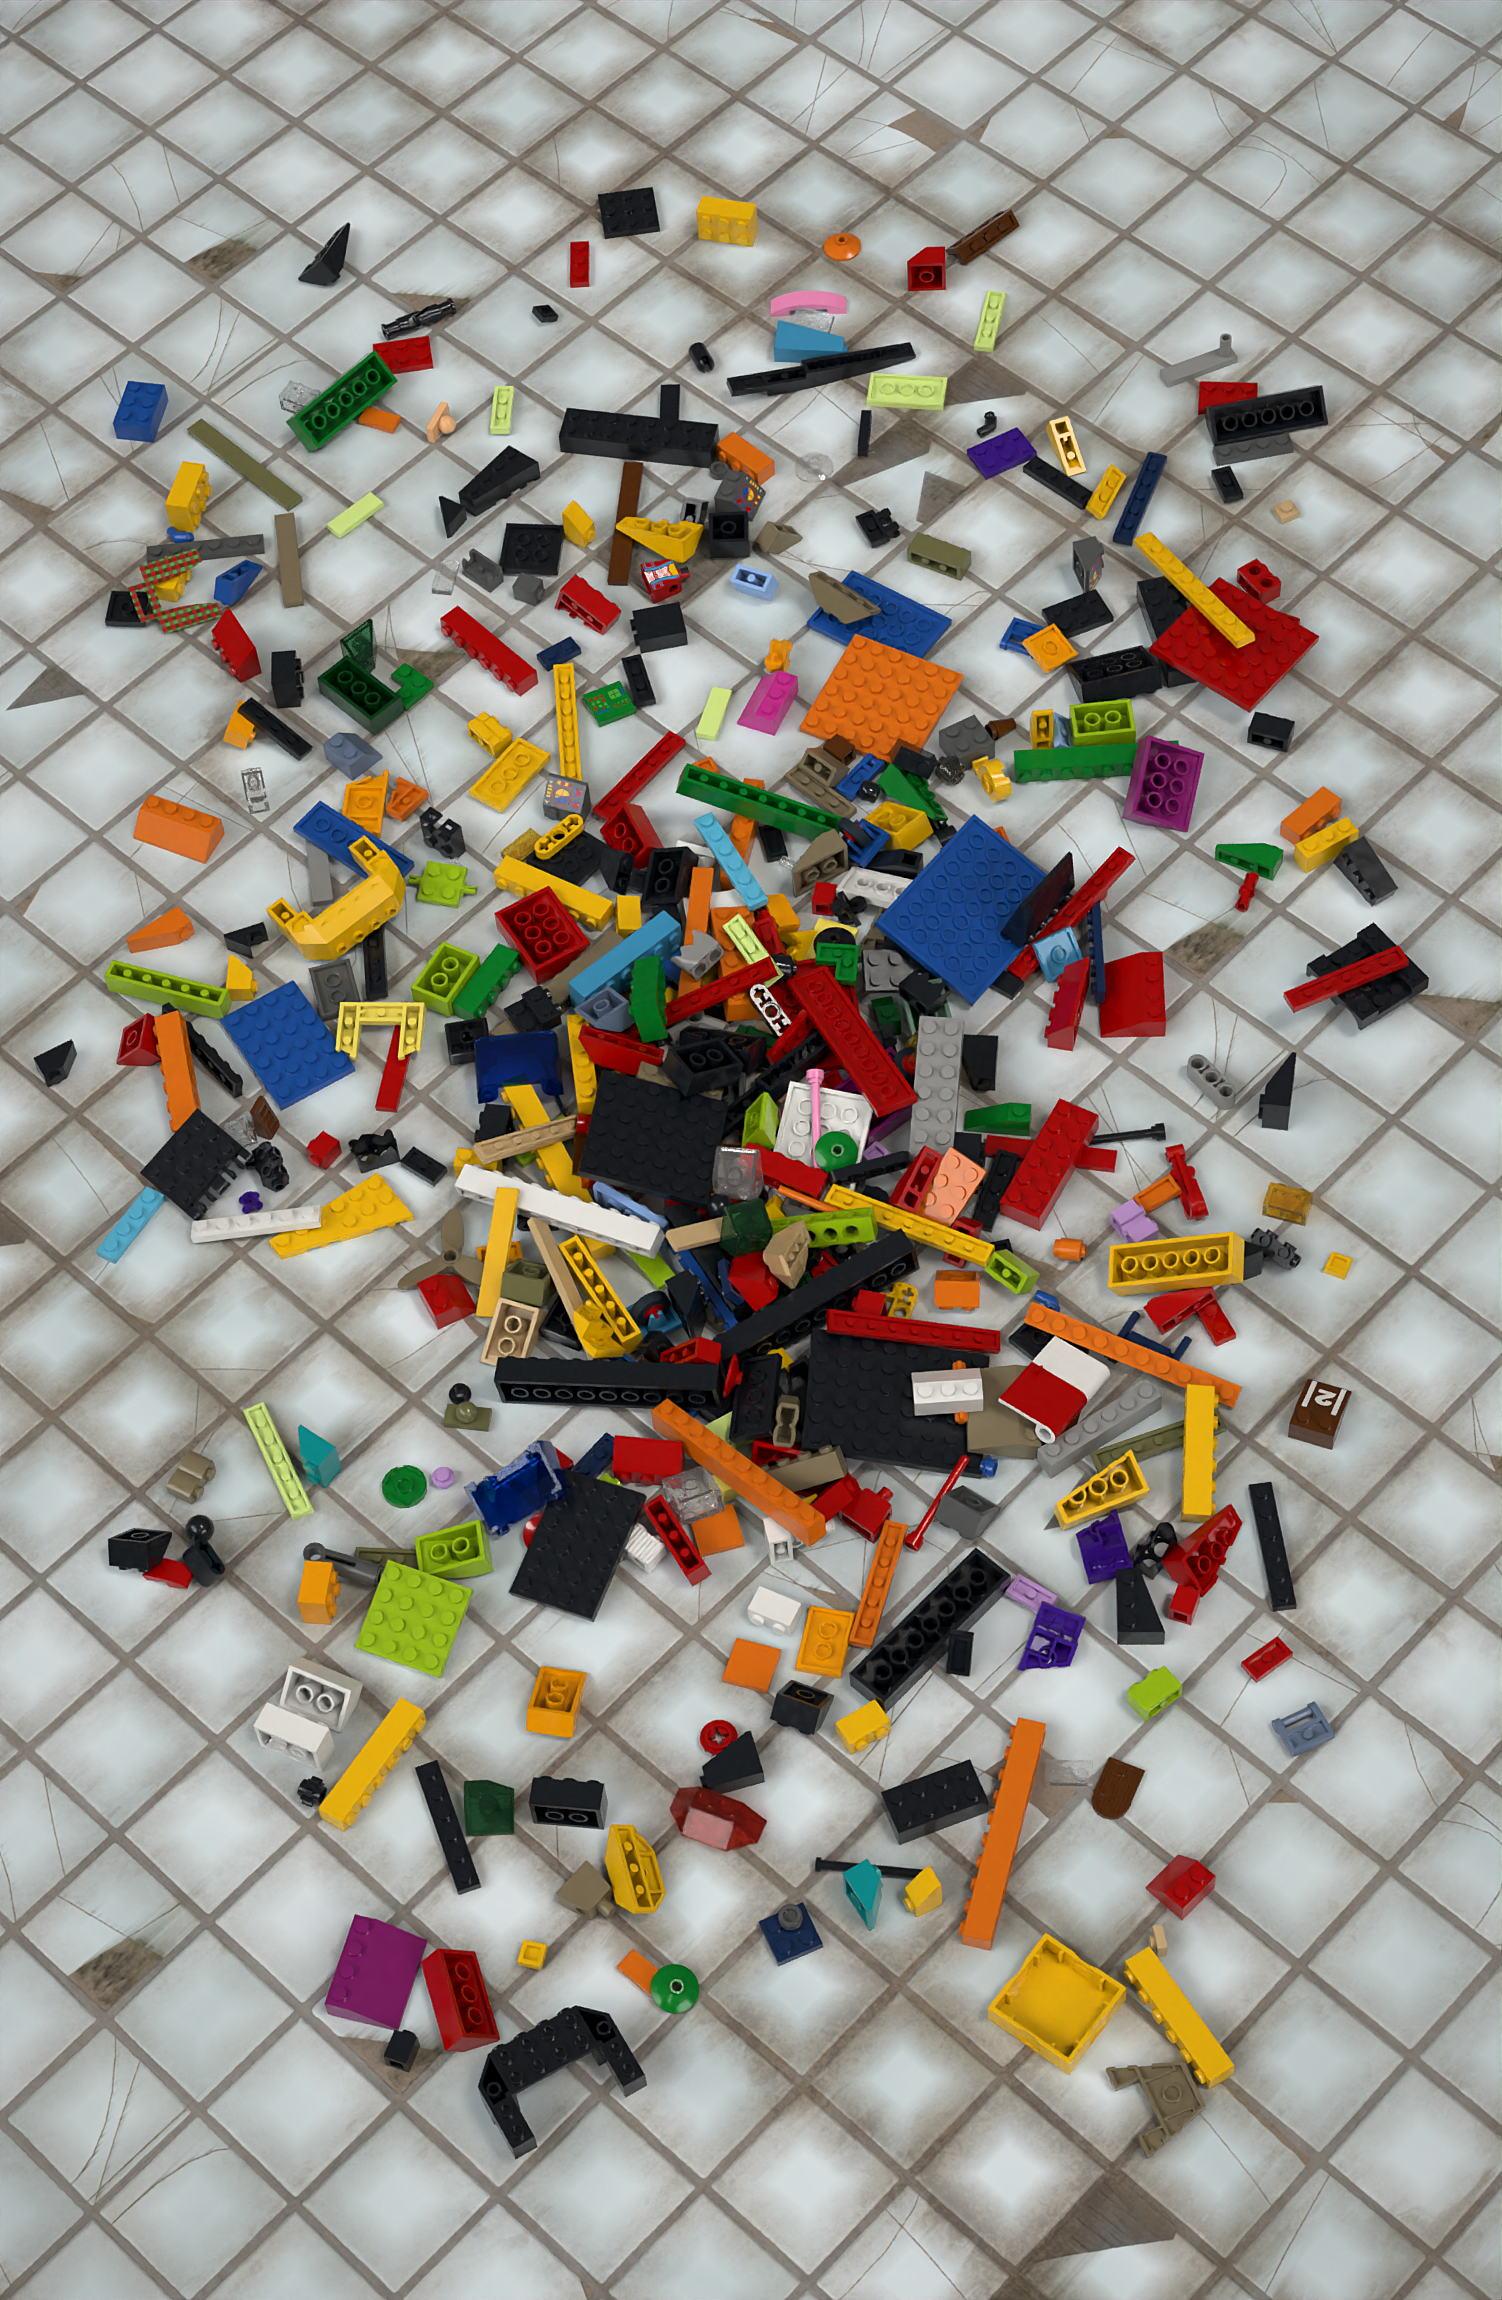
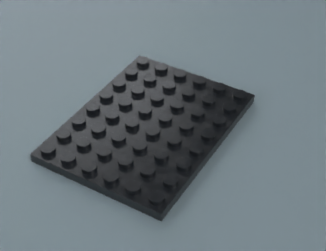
M813 1328L810 1341L800 1451L816 1453L823 1446L832 1445V1447L840 1445L844 1458L951 1474L961 1456L967 1455L969 1462L960 1476L980 1479L982 1476L980 1464L983 1454L968 1452L967 1423L959 1424L955 1422L954 1413L915 1416L911 1373L952 1370L953 1362L959 1360L965 1362L966 1369L989 1368L990 1356L905 1342L827 1333V1330Z

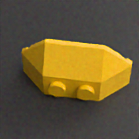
M612 1824L609 1829L605 1864L616 1904L633 1914H654L666 1895L655 1851L636 1832L637 1829L633 1825Z

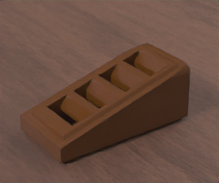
M260 1095L250 1110L257 1136L272 1140L280 1127V1123L264 1096Z

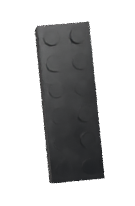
M1165 576L1137 582L1136 598L1153 644L1188 607L1183 594ZM1158 658L1168 688L1198 682Z

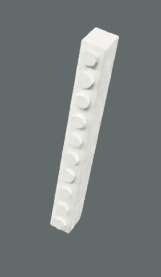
M465 1163L454 1185L459 1195L494 1206L497 1187L517 1188L520 1190L516 1214L528 1218L547 1221L549 1225L655 1259L665 1238L661 1226L655 1222L649 1221L647 1223L634 1215L625 1216L615 1209L610 1208L607 1210L594 1202L585 1203L576 1196L567 1197L557 1190L551 1189L549 1191L536 1183H531L530 1185L517 1177H506L496 1170L492 1172L487 1171L477 1164L472 1166Z

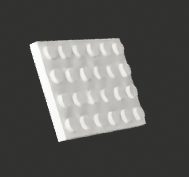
M790 1081L773 1152H780L787 1158L800 1160L805 1165L813 1168L811 1085ZM820 1087L821 1136L832 1131L848 1134L857 1145L858 1158L856 1163H860L872 1119V1108L862 1095ZM836 1147L833 1149V1152L840 1154L841 1150ZM829 1180L828 1185L820 1199V1201L823 1203L829 1190L831 1189ZM857 1182L841 1187L855 1191ZM765 1185L769 1199L777 1194L785 1201L786 1196L778 1194L777 1189Z

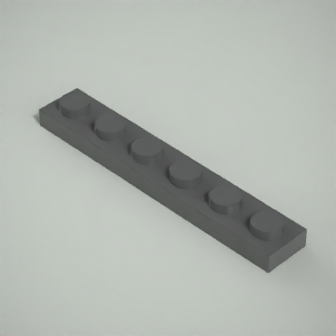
M263 534L146 546L147 563L195 548L198 550L201 561L265 554Z

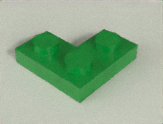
M407 663L402 664L391 674L392 680L402 686L396 694L401 697L402 706L405 711H408L434 688L433 681Z
M817 942L815 963L816 965L836 966L835 979L838 984L856 986L860 945Z

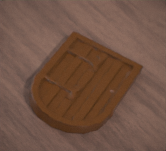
M1109 1757L1093 1791L1092 1805L1095 1812L1102 1818L1109 1820L1119 1819L1124 1816L1131 1806L1145 1770Z

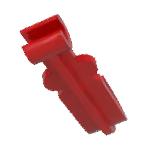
M1183 1144L1166 1147L1165 1156L1167 1162H1171L1173 1166L1170 1175L1182 1191L1178 1196L1186 1218L1188 1220L1196 1219V1221H1200L1203 1217L1209 1216L1197 1179L1193 1178L1195 1176V1168L1187 1166Z

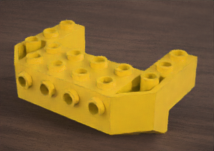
M365 835L348 848L355 862L369 877L317 917L312 919L305 910L297 913L283 897L266 909L273 924L307 960H336L402 910L406 883L389 855L384 850L380 851Z

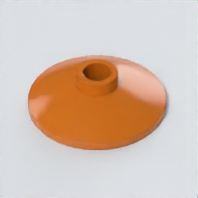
M841 232L833 234L824 242L825 254L836 261L851 260L861 250L860 240L850 233Z

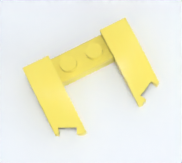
M340 1002L336 1052L339 1053L342 1050L350 1054L349 1057L351 1059L357 1060L362 1025H401L398 1059H406L405 1055L414 1051L420 1053L427 1010L425 1004L416 1002Z

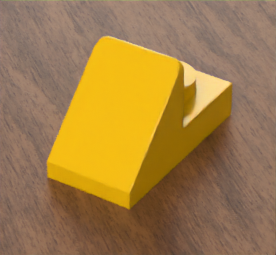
M815 930L780 935V938L789 946L786 953L792 957L793 962L804 960L815 937Z

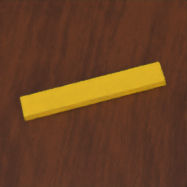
M497 1187L476 1311L477 1317L493 1318L500 1297L502 1275L508 1267L520 1190L517 1188Z

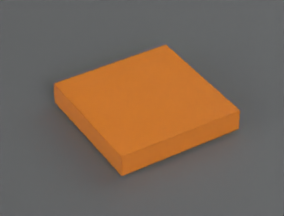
M733 1503L689 1514V1520L701 1557L745 1546Z
M736 1638L722 1681L768 1694L782 1653L781 1649Z

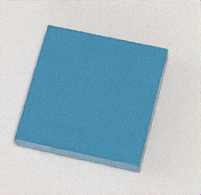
M1066 926L1032 943L1048 983L1057 980L1059 974H1063L1066 965L1083 959L1071 926Z

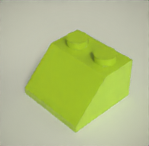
M763 1092L746 1110L741 1146L743 1149L748 1142L760 1144L767 1150L774 1149L777 1139L775 1136L776 1129L780 1122L778 1118L779 1109L767 1092Z

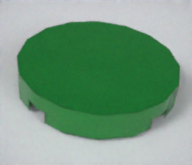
M411 1465L395 1467L385 1475L382 1481V1492L385 1500L397 1508H410L419 1504L427 1493V1481L424 1473Z

